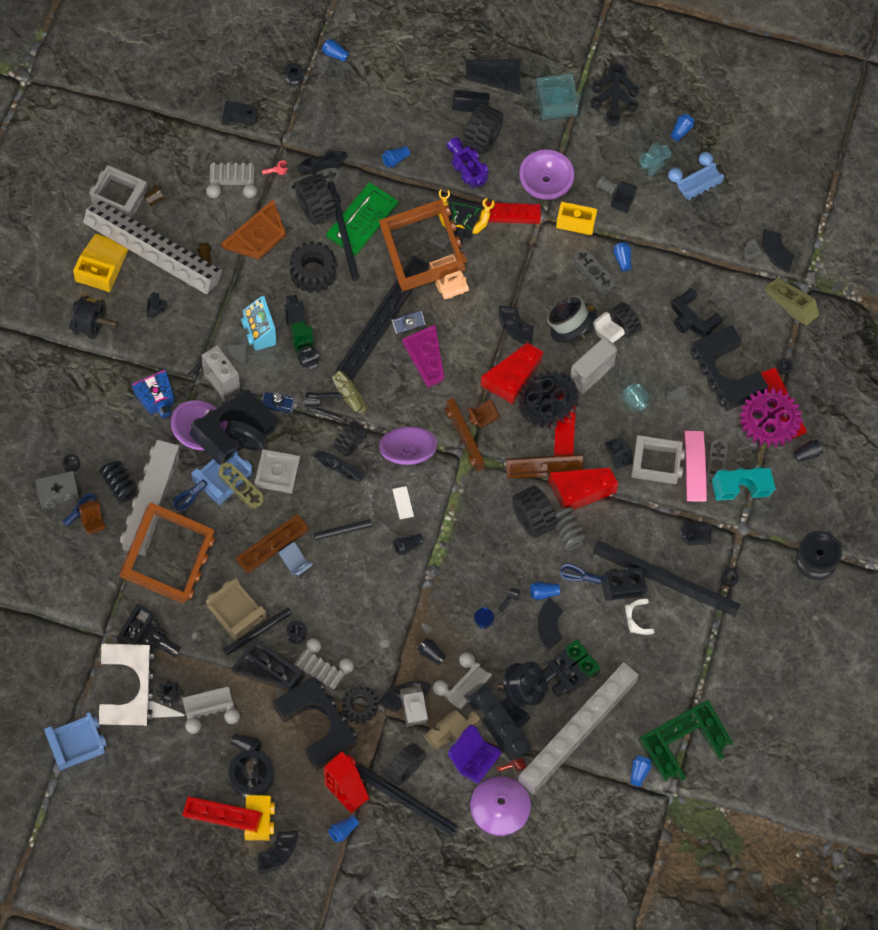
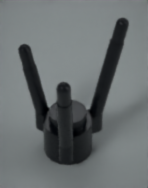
M306 392L305 407H310L309 412H317L330 418L347 422L345 418L317 408V406H321L322 398L342 397L341 393Z

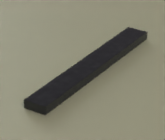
M413 255L403 270L405 277L408 278L426 272L429 268V263ZM398 279L396 280L336 369V373L343 371L352 381L354 380L391 325V319L397 316L415 288L402 292Z
M601 541L596 542L593 554L624 568H642L644 577L736 617L741 605L740 603Z

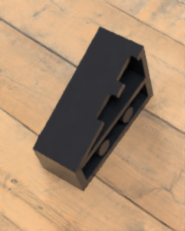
M256 638L253 639L231 668L235 675L286 691H290L298 686L305 677L300 670Z

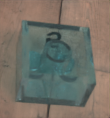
M572 74L536 79L535 90L541 120L577 116L579 104Z

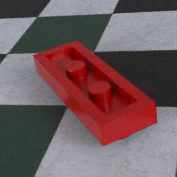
M486 203V205L490 207L492 203ZM495 203V206L490 209L491 214L488 222L540 224L541 204Z

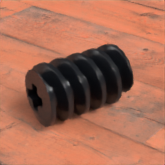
M115 461L102 466L99 469V473L102 474V478L109 486L110 491L113 492V496L117 498V502L122 504L134 497V491H136L137 486L132 485V479H128L129 473H124L126 468L120 467L122 462Z

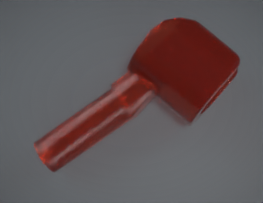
M519 758L507 765L497 767V771L501 772L515 767L516 771L519 772L525 769L526 765L522 758Z

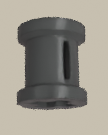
M603 174L596 185V189L605 191L612 198L617 192L619 183L611 181Z

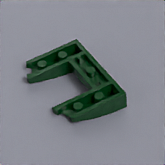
M709 700L638 739L646 755L652 761L651 763L664 781H668V777H679V781L686 780L668 745L694 730L699 729L719 761L725 756L721 753L725 746L733 744Z

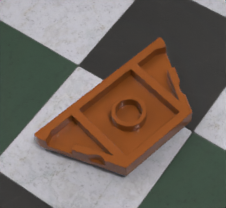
M271 200L223 241L221 247L225 250L258 260L266 255L286 237L275 201Z

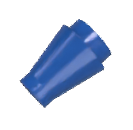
M329 38L321 50L325 52L324 55L345 62L349 55V52L334 39L331 40Z
M687 114L679 116L670 135L671 138L675 141H680L694 127V119Z
M407 146L386 150L382 154L383 163L388 168L395 167L403 159L410 156V151Z
M628 243L615 245L613 253L621 271L631 270V247Z
M539 581L531 583V598L538 601L560 595L559 584Z
M636 756V759L633 760L630 784L641 787L652 768V761L650 759Z
M351 815L344 820L332 824L328 833L336 843L343 842L355 827L359 825V822Z

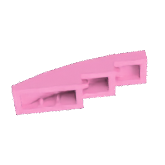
M685 431L687 501H706L704 431Z

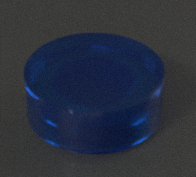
M481 608L476 611L474 622L479 628L486 629L493 624L494 615L491 610Z

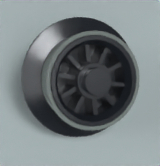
M579 296L568 297L556 304L547 317V322L552 327L551 337L556 342H567L577 337H580L581 340L587 339L588 335L585 331L590 328L597 315L594 305L584 303Z

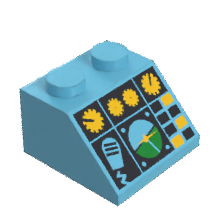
M262 296L243 310L244 318H241L243 328H247L249 334H246L249 345L253 344L255 351L276 345L275 326L265 297Z

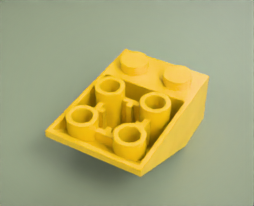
M95 233L81 253L73 270L75 282L111 292L129 249L108 237Z

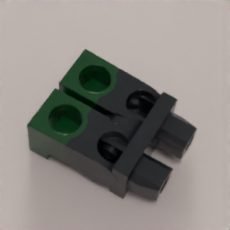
M297 295L287 296V304L284 305L286 325H289L295 353L301 352L300 348L306 345L311 348L314 347L313 331L311 326H305L303 301L298 302Z
M576 639L547 662L543 673L547 683L553 678L558 682L551 690L557 697H560L566 693L570 695L586 681L600 674L601 667L590 654L588 655L587 650Z

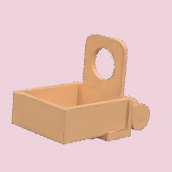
M452 254L430 262L429 269L432 270L455 262L456 258ZM457 271L446 275L444 278L435 280L439 293H442L444 300L469 291L466 277H464L462 271Z

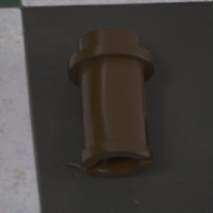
M200 243L197 247L199 257L211 264L210 251L212 248L210 244Z

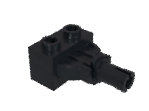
M138 603L116 640L119 644L151 645V649H155V652L157 649H161L174 658L181 649V646L166 639L167 632L162 630L154 619V612Z

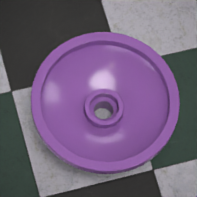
M539 150L531 153L524 159L520 167L519 178L523 188L530 195L539 199L551 200L563 196L570 190L574 181V168L569 159L563 154L553 150Z
M196 400L180 404L174 410L171 417V428L175 437L189 448L204 450L189 435L192 427L191 424L195 419L204 417L211 409L215 410L217 408L209 403ZM226 421L220 424L223 431L227 426Z
M401 427L386 433L380 440L379 448L382 456L393 463L414 465L424 462L435 453L437 440L431 432L423 428Z
M504 776L491 777L481 782L474 790L470 802L471 815L475 823L483 831L497 836L509 835L521 829L528 820L531 809L530 798L525 788L516 780ZM499 799H502L505 801V803L503 805H500L497 801Z

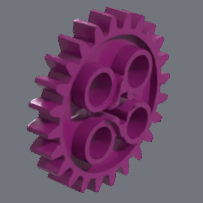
M774 388L771 393H768L767 389L764 390V394L757 391V397L751 394L750 400H745L746 406H742L741 411L743 412L740 413V418H742L740 425L744 426L742 431H748L746 437L750 438L753 436L752 443L758 440L760 441V447L763 443H766L767 448L770 447V444L777 448L779 442L784 446L785 440L791 442V436H797L796 431H800L799 424L802 423V418H799L802 412L797 411L799 404L793 405L795 398L789 400V393L782 396V390L777 394ZM768 404H774L776 407L770 408ZM760 415L762 418L755 419L753 416ZM785 417L789 421L783 422L780 418ZM771 428L774 432L768 433L765 429Z

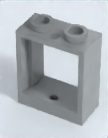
M107 165L105 170L100 172L98 182L92 186L89 194L92 204L99 199L133 218L144 199L143 195L148 192V186L146 181ZM110 180L134 189L125 206L102 197Z
M602 338L572 366L570 378L571 381L575 382L580 393L584 394L614 367L617 349L611 341Z
M218 345L201 355L204 376L222 400L229 401L240 392L238 372Z
M637 435L631 478L677 484L678 478H682L683 467L680 466V461H684L685 449H682L683 442ZM643 449L676 453L673 473L641 469Z

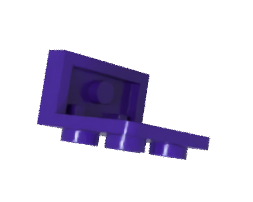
M472 724L462 732V735L448 752V756L459 774L479 784L502 754L498 748L484 742L478 730Z

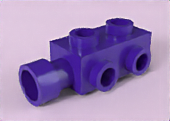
M458 137L451 139L447 143V147L450 152L454 153L452 165L455 170H459L464 183L469 184L471 189L484 185L487 181L489 170L485 163L481 164L479 162L476 150H471L469 146L463 148V143Z

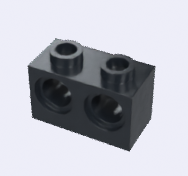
M628 567L619 571L617 569H610L601 578L606 601L642 597L648 590L642 568ZM629 579L634 580L636 584L631 583ZM611 581L615 582L618 586H614Z

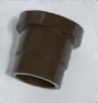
M156 184L153 186L154 188L143 195L150 207L161 200L162 202L166 200Z

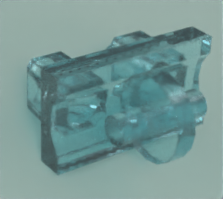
M655 142L648 153H643L640 156L639 162L643 168H648L649 176H654L658 169L664 167V159L671 156V151L668 146L661 147L659 142Z

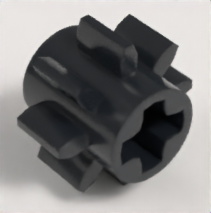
M308 345L300 348L301 352L297 357L303 368L307 367L309 370L317 367V361L320 360L317 349L315 347L311 348Z
M167 680L166 684H159L161 691L156 693L158 697H162L160 699L161 704L166 702L171 706L175 701L179 703L177 695H181L182 691L177 689V682L172 684Z

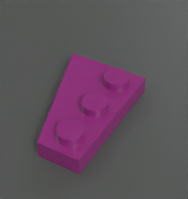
M436 324L402 339V344L427 388L444 381Z

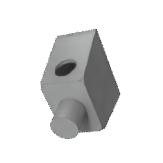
M420 686L400 689L406 727L425 724L428 718L424 695Z

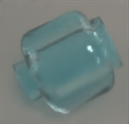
M633 383L623 391L622 400L631 411L637 409L641 411L649 405L647 401L650 399V394L642 384Z

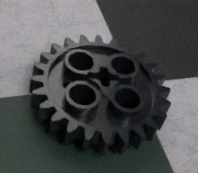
M547 370L546 375L540 372L538 378L533 375V381L527 380L528 386L522 387L524 392H519L521 399H518L522 416L526 418L528 423L532 422L534 427L539 424L540 428H543L546 424L548 429L552 423L558 427V421L564 424L565 417L570 419L569 413L576 412L573 406H578L579 404L576 400L580 399L575 382L571 381L569 375L565 376L564 372L558 374L557 370L553 374Z

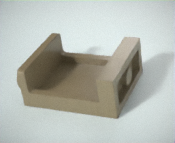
M237 578L227 581L222 586V589L218 592H212L206 600L208 610L235 641L267 618L266 611L262 606L259 607L241 587Z

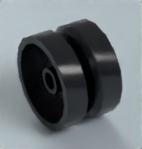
M825 531L809 533L801 541L796 553L795 562L798 570L804 576L813 580H822L830 577L835 572L841 559L842 548L840 542L834 535Z

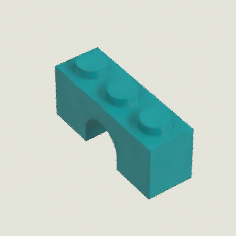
M756 467L751 470L739 468L735 471L723 469L718 471L711 479L716 501L734 500L740 493L739 485L749 489L751 498L769 497L776 489L771 468L763 469V467Z

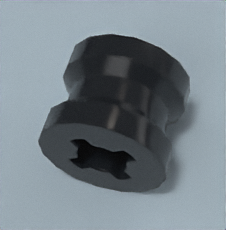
M291 63L285 68V80L289 85L297 86L303 81V69L297 63Z
M295 620L288 624L286 629L288 640L293 644L304 642L306 639L304 623Z

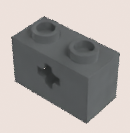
M73 471L35 480L42 508H53L57 504H70L79 500Z

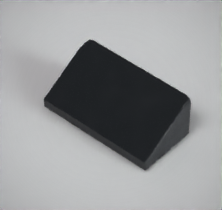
M454 90L452 110L474 112L482 103L489 106L490 94Z

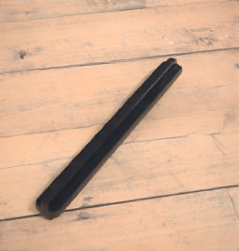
M361 764L356 766L362 780L450 836H454L458 831V826Z

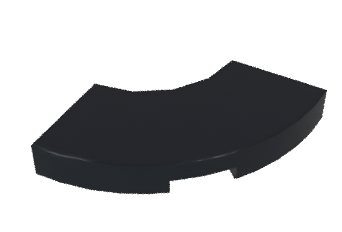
M344 151L324 152L325 155L314 157L313 155L297 166L298 172L314 175L324 168L339 167L347 158V153Z
M764 229L762 234L764 252H766L772 264L789 273L795 254L789 252L783 246L781 233Z
M499 305V320L505 332L522 344L529 343L532 345L534 326L528 325L521 320L517 307Z
M319 450L314 454L315 458L325 468L338 472L347 480L361 481L364 476L352 465L335 455Z
M551 598L542 606L537 623L539 639L547 651L551 650L563 638L558 631L557 625L563 610Z
M410 681L394 686L381 697L378 705L396 713L403 706L400 689L420 686L425 700L431 685Z
M298 831L277 832L276 841L272 847L258 853L259 875L275 871L289 860L297 844Z

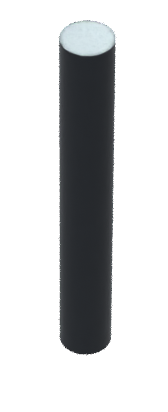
M370 519L316 532L314 537L315 540H320L372 527Z

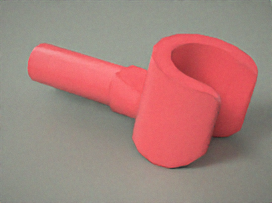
M280 161L277 167L262 170V174L277 172L280 175H285L288 168L281 167H285L287 162Z

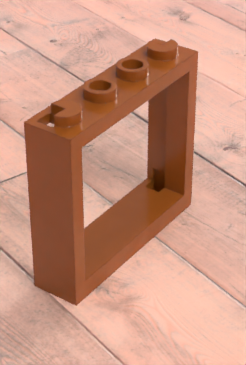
M442 199L379 220L402 292L444 278L451 273L466 270L464 263H467L464 252L460 253L459 247H462L459 236L455 237L454 231H457L454 221H449L448 216L451 215L449 206H444ZM442 214L457 261L406 278L391 230Z
M150 502L145 509L118 577L184 604L187 599L190 600L193 596L195 589L192 586L200 578L201 571L199 569L201 564L204 565L208 558L206 551L208 547L211 548L215 540L213 533L215 530ZM154 514L205 536L183 592L131 570Z

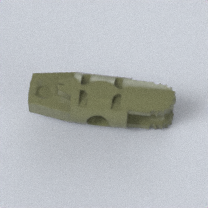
M338 371L332 379L347 405L356 413L368 411L367 404H365L362 395L352 380L343 371Z

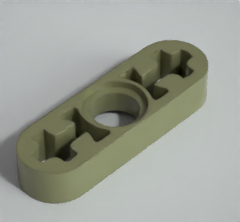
M224 463L220 466L218 470L219 478L249 508H259L264 500L262 493L233 464ZM223 468L226 470L228 468L231 469L230 475L233 478L235 475H237L238 477L235 478L234 481L231 483L230 481L232 478L229 475H223ZM243 481L246 484V489L243 491L237 490L235 487L236 482ZM249 488L252 490L249 493L252 497L258 496V504L256 502L252 504L250 502L252 498L248 494L246 497L244 496Z

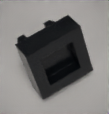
M152 292L147 299L146 317L154 318L157 312L164 313V309H167V301L159 300V293Z

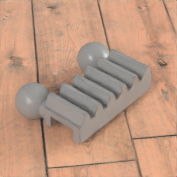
M213 162L210 165V185L206 189L208 197L217 198L220 195L221 189L218 185H246L243 188L244 196L248 199L256 197L258 190L254 185V165L252 163L248 165L245 163L241 165L234 163V165L219 163V165H216Z
M310 638L306 642V650L303 651L294 667L309 678L313 676L316 681L320 680L326 689L334 693L345 674L353 671L354 662L349 658L342 659L339 662L338 671L334 666H330L328 662H324L321 658L316 657L314 653L320 651L321 642L317 638Z
M469 652L461 654L459 662L464 668L471 669L451 691L444 680H438L433 685L434 693L438 696L444 695L459 711H462L469 704L464 695L478 684L489 683L492 678V674L484 671L480 664L475 662L474 655Z
M229 687L182 698L187 716L185 728L191 734L198 733L201 729V723L195 717L200 718L202 715L208 716L210 713L216 714L218 711L224 712L227 710L224 714V719L227 723L235 724L240 719L239 711L234 709Z

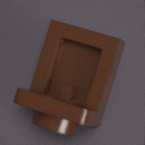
M492 400L487 401L476 409L472 407L467 409L470 414L468 416L470 422L480 428H484L501 417Z
M97 500L79 505L81 522L87 534L97 533L106 529Z

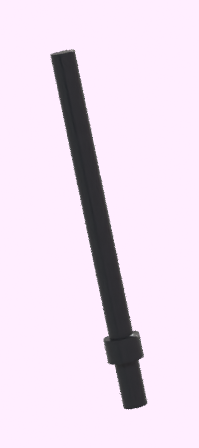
M330 181L327 183V186L335 203V216L352 280L356 281L359 279L340 206V195L336 191L334 181Z

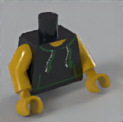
M440 190L439 196L443 200L444 206L448 205L451 215L448 216L449 221H454L457 230L454 231L455 237L459 236L461 244L463 238L472 239L474 234H478L487 226L491 214L490 209L495 206L494 200L490 207L486 205L488 198L484 199L483 206L449 199V202H447L450 191L448 190L446 197H442ZM438 214L442 226L446 228L442 214Z

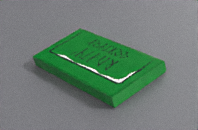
M370 182L343 213L352 252L355 257L381 227L379 220L388 218L399 205L398 200ZM336 221L326 233V238L344 249Z

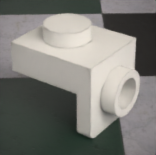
M608 312L603 313L593 322L596 334L600 338H605L612 343L625 334L622 327L611 321Z

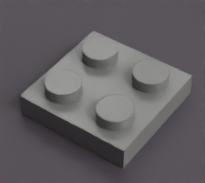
M263 449L254 483L255 487L292 494L300 456Z

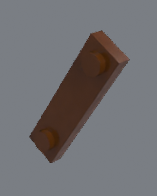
M454 398L446 400L445 414L448 419L451 418L469 455L467 458L470 466L474 467L476 472L484 470V460Z
M582 454L506 458L507 479L549 476L551 472L583 470Z
M297 514L237 556L235 561L248 575L289 544L309 532V527Z

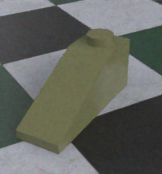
M776 278L764 288L791 317L805 326L820 315L816 300L780 278Z

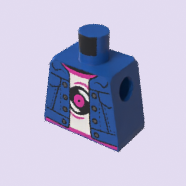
M165 370L132 384L135 396L149 414L159 412L161 418H167L172 414L169 406L174 404V398Z

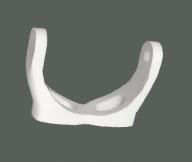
M639 599L625 606L630 633L643 635L655 633L654 629L640 628L631 617L633 608L637 605L649 603L648 599Z

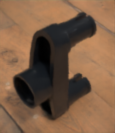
M689 288L681 296H676L671 300L672 309L678 316L673 321L674 325L681 333H685L690 329L701 337L708 336L714 328L723 322V318L720 314L715 313L708 320L702 321L687 306L697 297L695 290Z

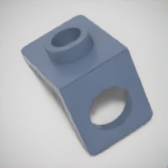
M294 542L279 552L280 557L293 575H300L313 565L312 562L306 561Z

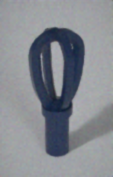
M202 479L194 487L177 495L173 499L175 509L179 511L186 510L208 483ZM189 496L180 506H178L183 499Z
M86 493L78 501L75 509L62 521L66 527L77 517H80L79 505L84 504L90 498H93V501L97 500L94 494Z
M565 563L560 569V576L565 580L601 583V576L590 574L576 565ZM564 570H569V571L578 573V574H580V575H574V574L566 573V572H564Z

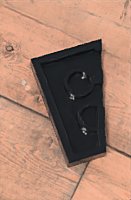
M520 59L466 60V79L514 93H521Z

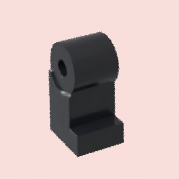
M225 101L222 116L223 125L230 126L231 121L240 122L246 126L254 125L257 122L256 107L244 103Z

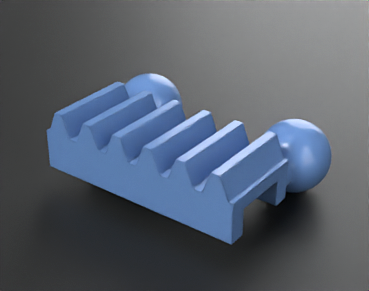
M703 152L699 156V163L707 167L682 179L683 173L679 168H672L668 173L670 181L677 183V187L688 201L693 196L696 197L699 193L702 194L704 190L708 191L710 187L714 188L717 183L721 184L724 180V175H720L716 169V164L713 163V156L709 152Z

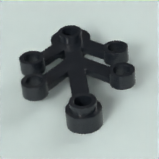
M619 63L613 64L608 70V75L599 81H595L592 85L594 93H601L603 86L613 80L610 88L591 99V107L598 109L601 107L602 102L611 96L610 111L606 114V122L610 126H616L620 122L621 115L617 111L618 98L627 105L626 108L631 113L635 112L638 107V103L629 96L636 97L639 93V87L634 85L625 76L626 69ZM620 82L628 88V95L621 89Z

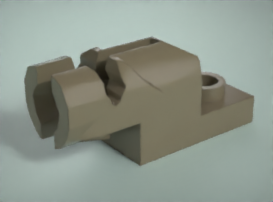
M455 710L448 713L436 724L437 730L432 728L425 734L424 738L432 748L438 750L450 742L451 739L456 743L462 732L470 724L477 728L483 722L475 711L471 712L467 717L468 720H466Z

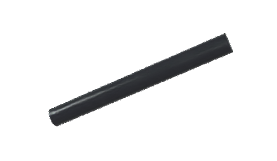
M286 608L222 649L225 656H228L290 616L292 612L289 608Z

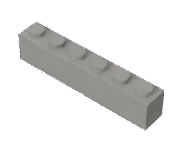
M157 440L155 446L151 447L149 454L151 457L150 462L146 463L144 467V480L139 482L138 497L133 499L132 508L134 509L132 515H128L126 532L123 531L120 538L124 551H129L148 504L151 502L158 506H163L180 456L179 445ZM155 514L138 554L143 556L147 554L159 518Z

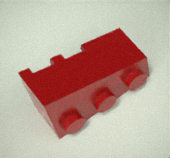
M526 343L481 376V386L513 404L518 398L519 392H522V387L527 385V380L531 379L542 363L544 352Z
M611 468L549 473L548 482L562 509L572 507L576 510L615 494L618 488V482Z
M341 752L324 766V785L352 814L369 797L355 766V760L349 754L346 756Z

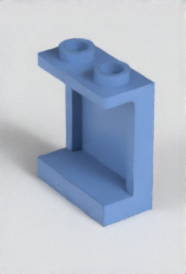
M236 451L234 457L225 463L233 464L247 479H250L252 477V465L246 459L242 460ZM213 459L201 470L195 469L191 473L192 481L198 484L204 479L208 485L203 491L215 503L221 505L234 492L219 478L218 470L221 465ZM223 468V475H229L232 478L230 481L232 483L238 476L235 475L233 478L230 475L231 469L228 468L226 470ZM237 481L235 484L236 489L240 488L244 482Z
M90 712L86 713L87 716L54 730L52 726L44 729L59 770L105 753L103 746L107 745L103 734H98L97 728H100L96 716L92 717Z

